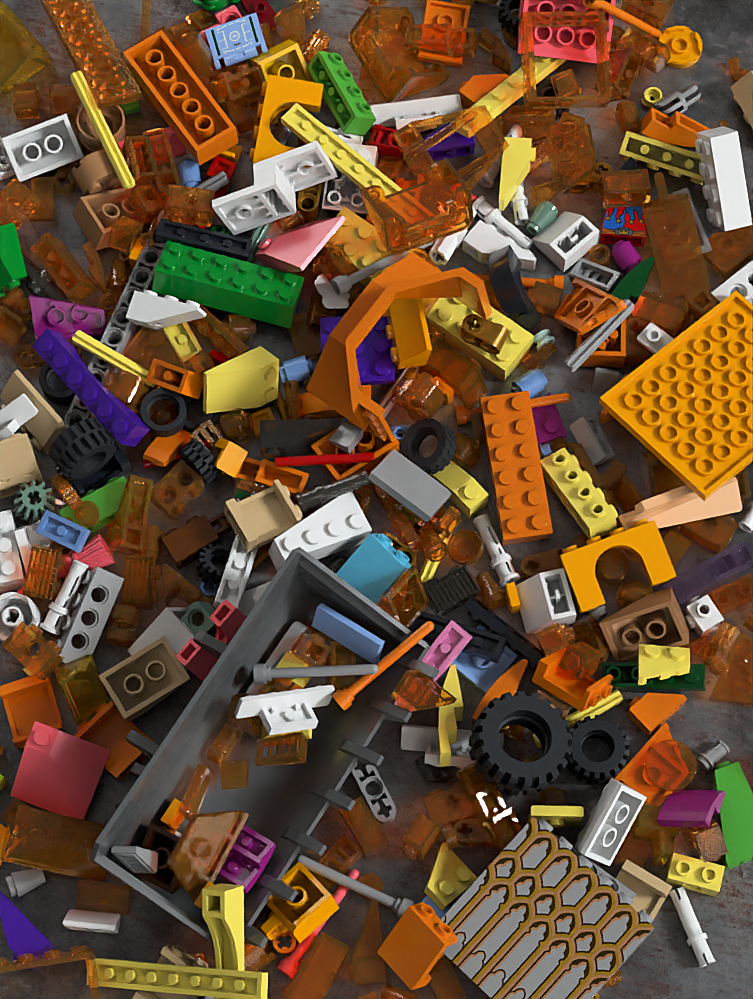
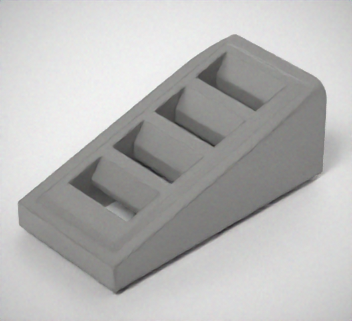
M580 258L569 273V278L573 280L577 278L608 294H612L622 280L621 273L584 258ZM586 267L587 271L584 275H581L582 271Z
M136 846L112 847L111 853L131 872L155 874L157 872V852Z

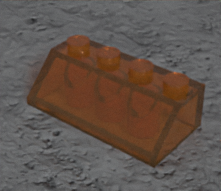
M17 805L11 808L0 860L101 882L106 871L92 862L90 855L95 841L106 825Z

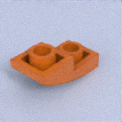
M181 429L178 433L169 437H156L145 451L143 458L151 461L154 465L166 466L176 459L178 449L190 442L192 433Z

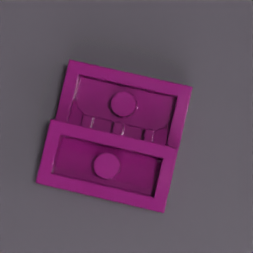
M675 790L663 804L657 821L661 827L709 828L713 814H719L725 792L721 790Z
M234 819L219 837L220 846L204 865L207 870L233 885H242L244 893L247 894L266 867L276 845Z

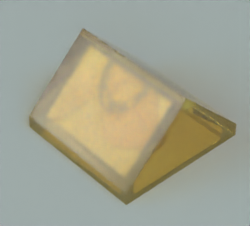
M92 654L54 668L57 682L76 725L82 724L110 697L99 678L100 673Z

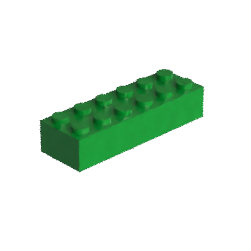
M167 241L155 268L152 291L290 328L301 298L305 277Z

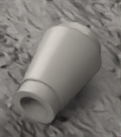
M41 867L10 873L11 876L5 877L11 897L17 895L21 897L46 882Z

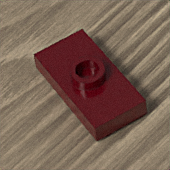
M240 0L248 15L256 12L263 35L282 26L281 20L267 0Z

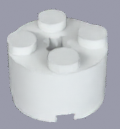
M8 592L0 595V641L10 648H22L32 644L43 633V628L39 627L40 623L43 622L40 609L29 597L23 594Z

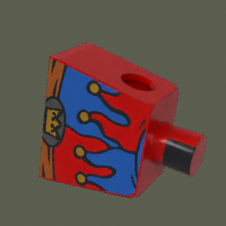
M627 191L619 192L618 201L608 202L599 244L614 245L623 240L624 242L630 241L633 247H644L646 229L642 204L632 202V193Z

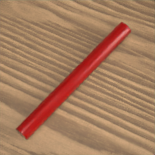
M374 452L275 457L276 467L374 462Z

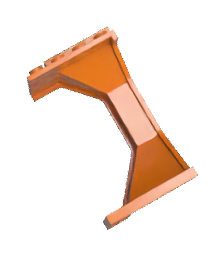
M410 253L373 278L329 334L306 390L363 431L369 426L377 438L382 441L388 439L393 443L396 439L383 416L386 410L362 393L356 349L396 299L453 297L487 320L492 314V309L484 281L464 267L441 272L415 253Z

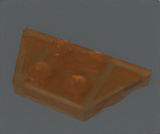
M236 810L193 814L167 863L193 903L207 882L213 883L249 816L246 812Z

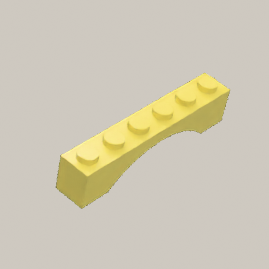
M220 883L203 888L202 916L212 936L216 968L244 970V887L242 885ZM213 997V999H228V998Z

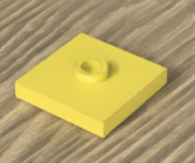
M532 805L528 822L534 817L538 821L543 818L552 828L563 826L580 827L584 817V807Z

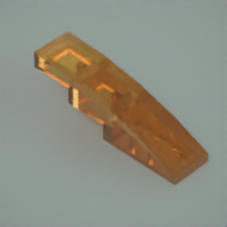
M476 762L455 773L480 822L501 853L522 829L513 808L506 807L500 791L495 790L497 785H488L483 780L485 775L482 772L479 774L474 768Z

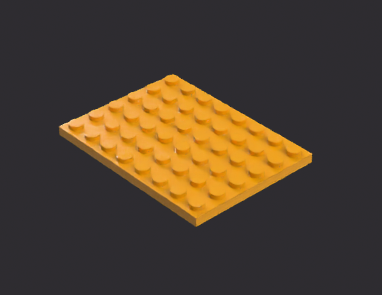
M734 291L599 398L598 402L703 501L707 500L753 461V305L737 291Z

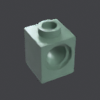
M197 601L192 603L186 609V614L181 620L194 635L199 630L212 637L216 635V625L209 619L215 612V609L207 602ZM202 615L205 617L203 624H201Z

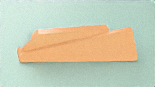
M733 477L705 501L691 488L684 485L643 500L635 505V510L620 515L618 518L626 531L634 528L633 523L647 518L648 522L655 520L659 529L740 512L742 510V503L736 477Z

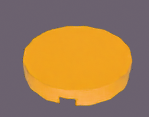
M673 26L667 28L659 37L657 53L660 60L666 65L673 68H687L699 60L702 53V40L699 34L691 31L689 27Z

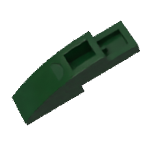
M638 662L602 663L601 679L608 674L612 675V690L681 694V691H705V664H690V670L687 674L673 675L663 680L654 677L647 679L646 684L638 685Z

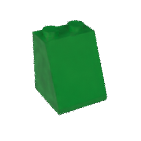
M13 222L0 226V299L5 296L4 292L6 290L11 291L21 285L20 280L27 276L16 226Z

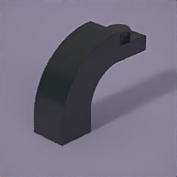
M508 245L489 255V277L495 296L506 317H511L516 324L527 330L540 324L542 317L523 287L520 276L522 263L512 247Z

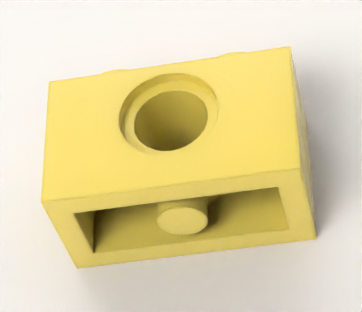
M673 853L669 860L665 882L669 885L685 887V889L716 897L720 892L725 866Z

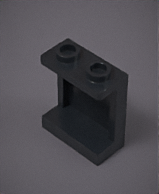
M118 445L114 455L101 469L80 480H69L70 484L67 486L75 497L79 495L83 498L88 491L92 489L98 490L105 486L110 479L120 478L132 470L130 461ZM56 465L54 468L62 479L65 478Z

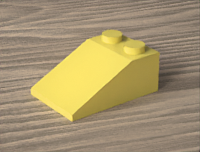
M259 346L204 372L203 411L208 414L257 408L277 399L279 359Z

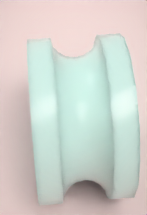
M549 329L542 330L534 336L533 344H537V351L546 350L556 341L554 336H550L551 331Z

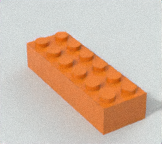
M162 30L123 52L126 68L199 166L238 143L236 127Z
M529 391L480 397L479 409L502 546L551 539L553 530Z

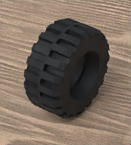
M516 691L514 696L507 692L502 694L499 699L494 698L478 716L471 730L472 734L469 737V746L472 747L469 754L472 761H477L474 766L478 774L482 772L485 775L483 780L488 785L490 782L497 785L495 790L503 792L506 789L509 790V795L517 796L520 791H523L524 796L532 795L535 790L541 792L549 784L552 785L567 765V760L572 752L570 745L573 742L572 734L567 733L570 725L566 719L562 720L563 712L558 707L554 709L550 706L552 702L547 698L543 701L538 699L539 694L532 692L529 696L525 695L524 691ZM509 725H519L529 729L537 736L541 743V758L534 762H521L511 758L500 745L498 739L499 730Z

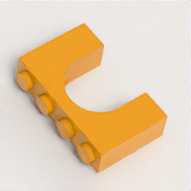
M269 74L268 82L263 81L261 95L265 96L264 103H259L257 117L261 118L260 125H255L253 139L257 141L256 147L250 150V162L255 164L296 149L279 143L273 137L270 131L271 123L277 114L291 109L296 103L306 111L319 113L324 84Z
M647 518L633 523L634 528L625 531L624 527L609 532L610 537L601 540V537L597 536L587 540L586 546L578 548L577 545H573L562 550L564 554L559 556V560L564 568L580 614L606 603L595 576V565L598 557L609 549L623 548L634 553L642 564L650 587L677 577L655 520L648 522Z

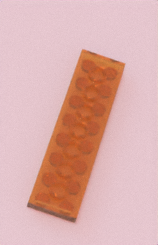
M40 0L77 71L82 72L98 110L142 100V92L91 0Z

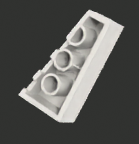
M349 489L275 538L268 554L278 572L293 549L300 547L318 560L362 544L372 529L352 490Z

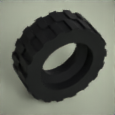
M424 418V420L416 421L405 432V436L401 441L402 447L400 449L402 455L428 475L437 474V472L444 470L451 463L450 461L455 455L454 452L457 446L452 430L433 418ZM433 435L438 440L437 448L431 456L424 458L419 454L420 445L426 437Z

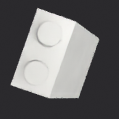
M166 607L127 651L133 655L165 636L177 655L184 645L195 636L181 620L186 614L187 607Z

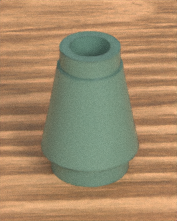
M548 201L539 203L526 226L527 231L536 236L557 218V208Z

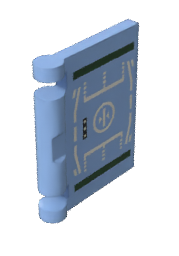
M256 12L205 30L217 70L221 69L219 60L224 59L227 67L259 56L256 47L261 46L263 53L268 52Z

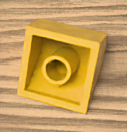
M290 39L268 49L267 53L262 52L258 54L259 56L250 58L258 80L262 85L263 81L268 82L269 74L314 82L307 69L298 43Z

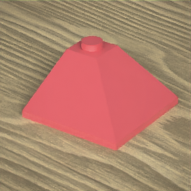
M338 216L314 220L270 238L266 237L258 245L259 250L255 253V256L266 267L286 273L303 271L346 218Z
M35 721L26 742L10 796L82 824L111 751Z

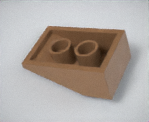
M137 183L128 190L121 187L80 197L72 216L96 251L114 246L152 226L156 222L158 213Z
M671 587L646 595L599 622L616 662H633L638 660L639 644L679 647L689 643V628Z

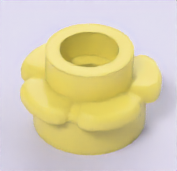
M649 87L643 92L641 101L644 106L654 108L653 105L664 97L659 88Z

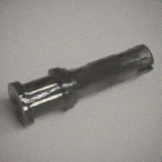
M363 470L328 485L322 486L317 484L311 490L303 493L298 491L295 494L302 513H306L309 508L320 504L324 506L328 503L327 500L371 485V482L368 479L367 471Z

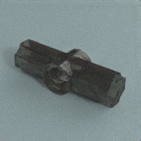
M24 254L22 255L27 276L21 281L33 296L72 303L71 298L56 285L53 277L45 269L40 270Z

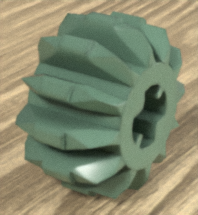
M31 480L30 487L26 483H22V490L15 491V495L18 498L13 500V505L19 506L16 509V513L18 515L24 513V520L27 521L30 516H33L34 522H38V516L43 517L46 510L54 511V507L51 504L56 502V498L50 496L53 493L52 488L45 489V482L42 481L39 486H36L35 480ZM34 497L39 499V503L35 502V505L30 504V499L34 500Z

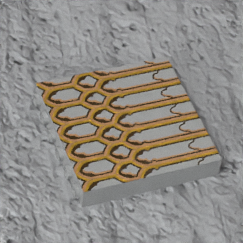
M533 817L441 918L442 922L450 926L458 938L456 944L448 946L443 953L491 999H592L654 930V926L651 925L654 920L642 909L638 913L631 906L633 901L623 891L619 894L610 887L613 882L602 872L599 875L590 869L593 864L582 854L577 857L570 851L573 846L562 836L557 839L551 833L553 830L552 826L543 818L538 821Z

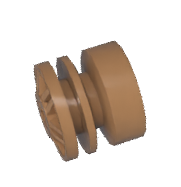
M95 99L118 145V142L127 138L123 110L117 103L109 99ZM82 105L77 112L76 119L81 149L87 155L99 150H103L106 153Z

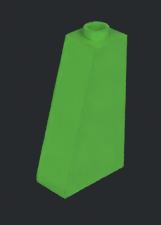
M730 761L723 762L716 766L717 770L711 775L713 790L725 792L720 812L716 814L722 866H725L724 871L753 860V793L739 761L733 764Z

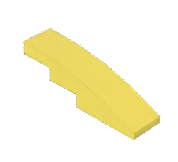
M456 664L450 665L443 685L439 706L437 745L440 767L450 766V744L456 743L457 740L456 721H462L464 706Z

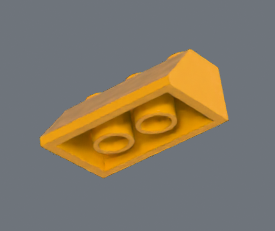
M396 299L383 314V317L387 316L388 325H386L387 338L392 339L393 348L390 349L392 362H396L397 369L426 365L432 347L422 299Z

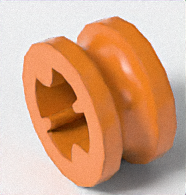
M289 931L284 934L280 933L273 939L274 949L281 955L291 954L297 945L296 939ZM289 936L292 939L289 940L290 944H292L289 948L284 946L281 949L278 947L280 945V941H278L280 937L285 939Z

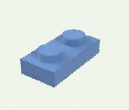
M46 510L35 532L80 553L91 531Z

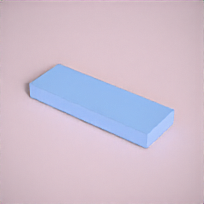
M321 603L317 607L312 627L372 664L379 661L385 641L325 604Z

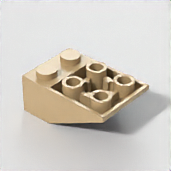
M16 433L9 436L8 439L0 441V499L15 495L16 489L22 490V483H26L30 487L31 480H35L36 486H39L42 481L45 482L39 458L27 433Z

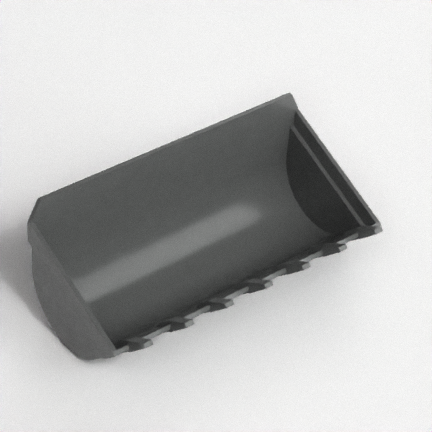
M300 547L291 551L228 645L201 630L194 636L193 641L215 656L218 661L160 746L134 730H130L125 740L150 757L151 760L146 767L135 762L129 770L137 780L95 841L90 855V859L96 865L212 945L213 940L208 925L202 916V911L194 905V902L208 881L215 885L220 883L230 884L207 870L204 864L220 846L219 837L233 820L236 819L276 845L263 872L247 894L244 893V943L263 948L268 938L252 926L271 895L293 902L298 892L281 880L300 850L319 856L323 855L327 846L310 834L329 805L330 807L351 811L356 802L338 790L357 761L358 763L378 767L383 761L384 757L368 748L367 745L385 718L386 720L408 722L412 714L394 703L412 675L414 677L434 680L439 673L437 668L422 662L430 646L421 639L354 696L355 699L351 702L352 705L345 711L333 697L329 705L312 708L318 720L316 728L312 729V739L262 742V720L260 716L237 719L234 713L239 699L245 696L246 691L254 681V664L267 662L295 621H299L310 628L306 641L295 656L306 662L309 667L372 664L312 627L316 609L321 603L385 641L379 661L413 633ZM363 675L311 677L303 689L333 685L335 688L334 692L344 687L347 689ZM273 688V690H272L271 692H278V691H277L275 688ZM174 798H176L189 809V812L176 831L207 846V850L197 872L174 894H171L131 873L111 853V849L114 846L141 847L151 823L166 826L160 819Z

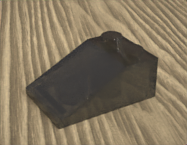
M334 419L260 420V452L262 460L265 459L275 463V457L307 456L313 453L311 445L335 430Z

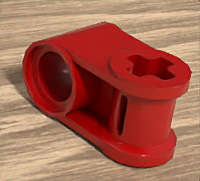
M376 124L370 127V136L364 145L377 146L378 155L396 160L406 158L409 141L405 132Z

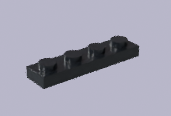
M163 218L160 219L155 241L167 243V241L180 243L247 262L252 245V240Z
M469 598L464 605L469 610L467 614L477 622H480V620L488 626L486 629L490 633L506 637V646L515 653L520 651L525 655L528 664L536 669L539 660L547 656L477 598Z
M413 609L405 627L411 632H415L425 622H433L434 629L422 640L434 643L451 620ZM456 622L472 636L461 652L497 664L499 663L507 643L506 637Z

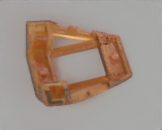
M485 105L446 115H438L424 120L412 121L392 133L405 162L427 198L440 214L461 203L509 146ZM453 122L425 141L419 133ZM465 125H468L485 154L444 179L427 150ZM476 171L456 192L454 191L452 185Z

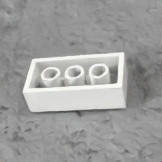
M722 126L697 132L698 139L695 140V147L701 157L699 171L701 176H704L705 181L703 195L706 200L708 199L709 208L706 209L708 221L724 231L753 225L738 131Z

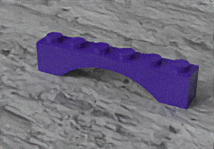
M46 328L32 345L34 350L120 444L135 447L150 429L136 413L125 406L95 378L82 362L76 348L62 333Z

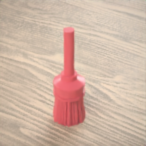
M98 534L84 544L80 553L71 549L70 552L61 554V564L57 565L56 570L18 589L17 593L28 596L62 577L66 579L74 559L89 566L87 570H90L91 567L102 568L115 563L105 540Z

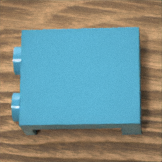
M382 533L370 534L336 573V575L377 606L382 604L379 601L404 572L410 571L413 568L409 563L410 559L402 551L394 549L391 546L392 541Z

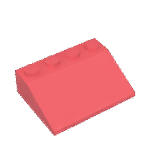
M520 0L517 54L608 65L614 16L601 9L591 10L583 5V0ZM605 0L615 6L616 0Z

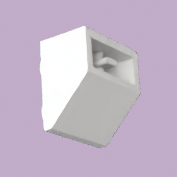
M565 211L531 240L564 273L597 245L600 231L583 215Z
M564 568L539 573L516 585L520 601V614L526 634L575 623L577 614Z

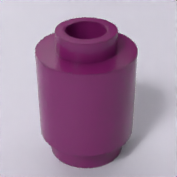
M621 240L611 248L613 251L610 253V256L623 273L628 274L642 261L641 256L630 241L624 242Z

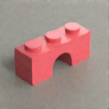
M226 599L209 619L215 623L217 628L214 638L228 645L247 617ZM193 638L175 656L202 681L205 680L218 661L215 656L197 645Z

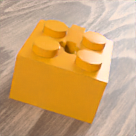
M299 861L281 879L298 892L293 902L271 895L266 903L271 913L268 916L269 919L260 928L270 940H273L280 933L284 934L289 931L301 943L339 909L332 895Z

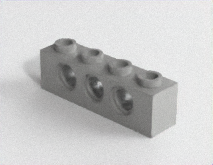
M91 567L90 570L85 572L81 581L84 584L81 592L77 593L72 601L73 611L63 622L62 630L64 632L61 639H57L52 648V653H54L53 660L78 671H86L124 578L99 567ZM95 588L100 591V598L96 602L91 598V592ZM85 611L91 617L87 625H84L81 621V616ZM77 634L81 639V643L77 648H74L71 644V639Z

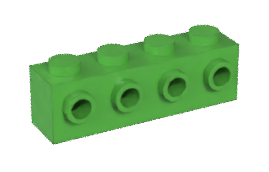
M318 51L307 66V69L315 83L324 84L323 97L343 133L364 136L376 121L371 107L367 104L362 91L356 85L352 74L343 62V58L337 53Z

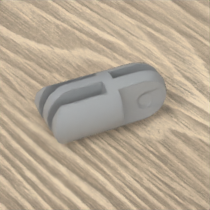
M690 85L679 92L674 91L654 104L653 107L654 109L660 108L658 111L669 117L675 111L682 114L688 109L689 105L700 99L701 92L694 93L698 87Z

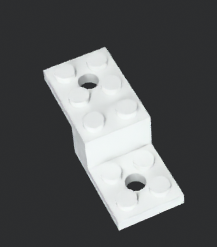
M318 141L253 164L254 185L212 200V208L231 233L236 235L295 214V192L336 178L337 170ZM304 165H309V166H311V167L305 168V167H303V166H304Z

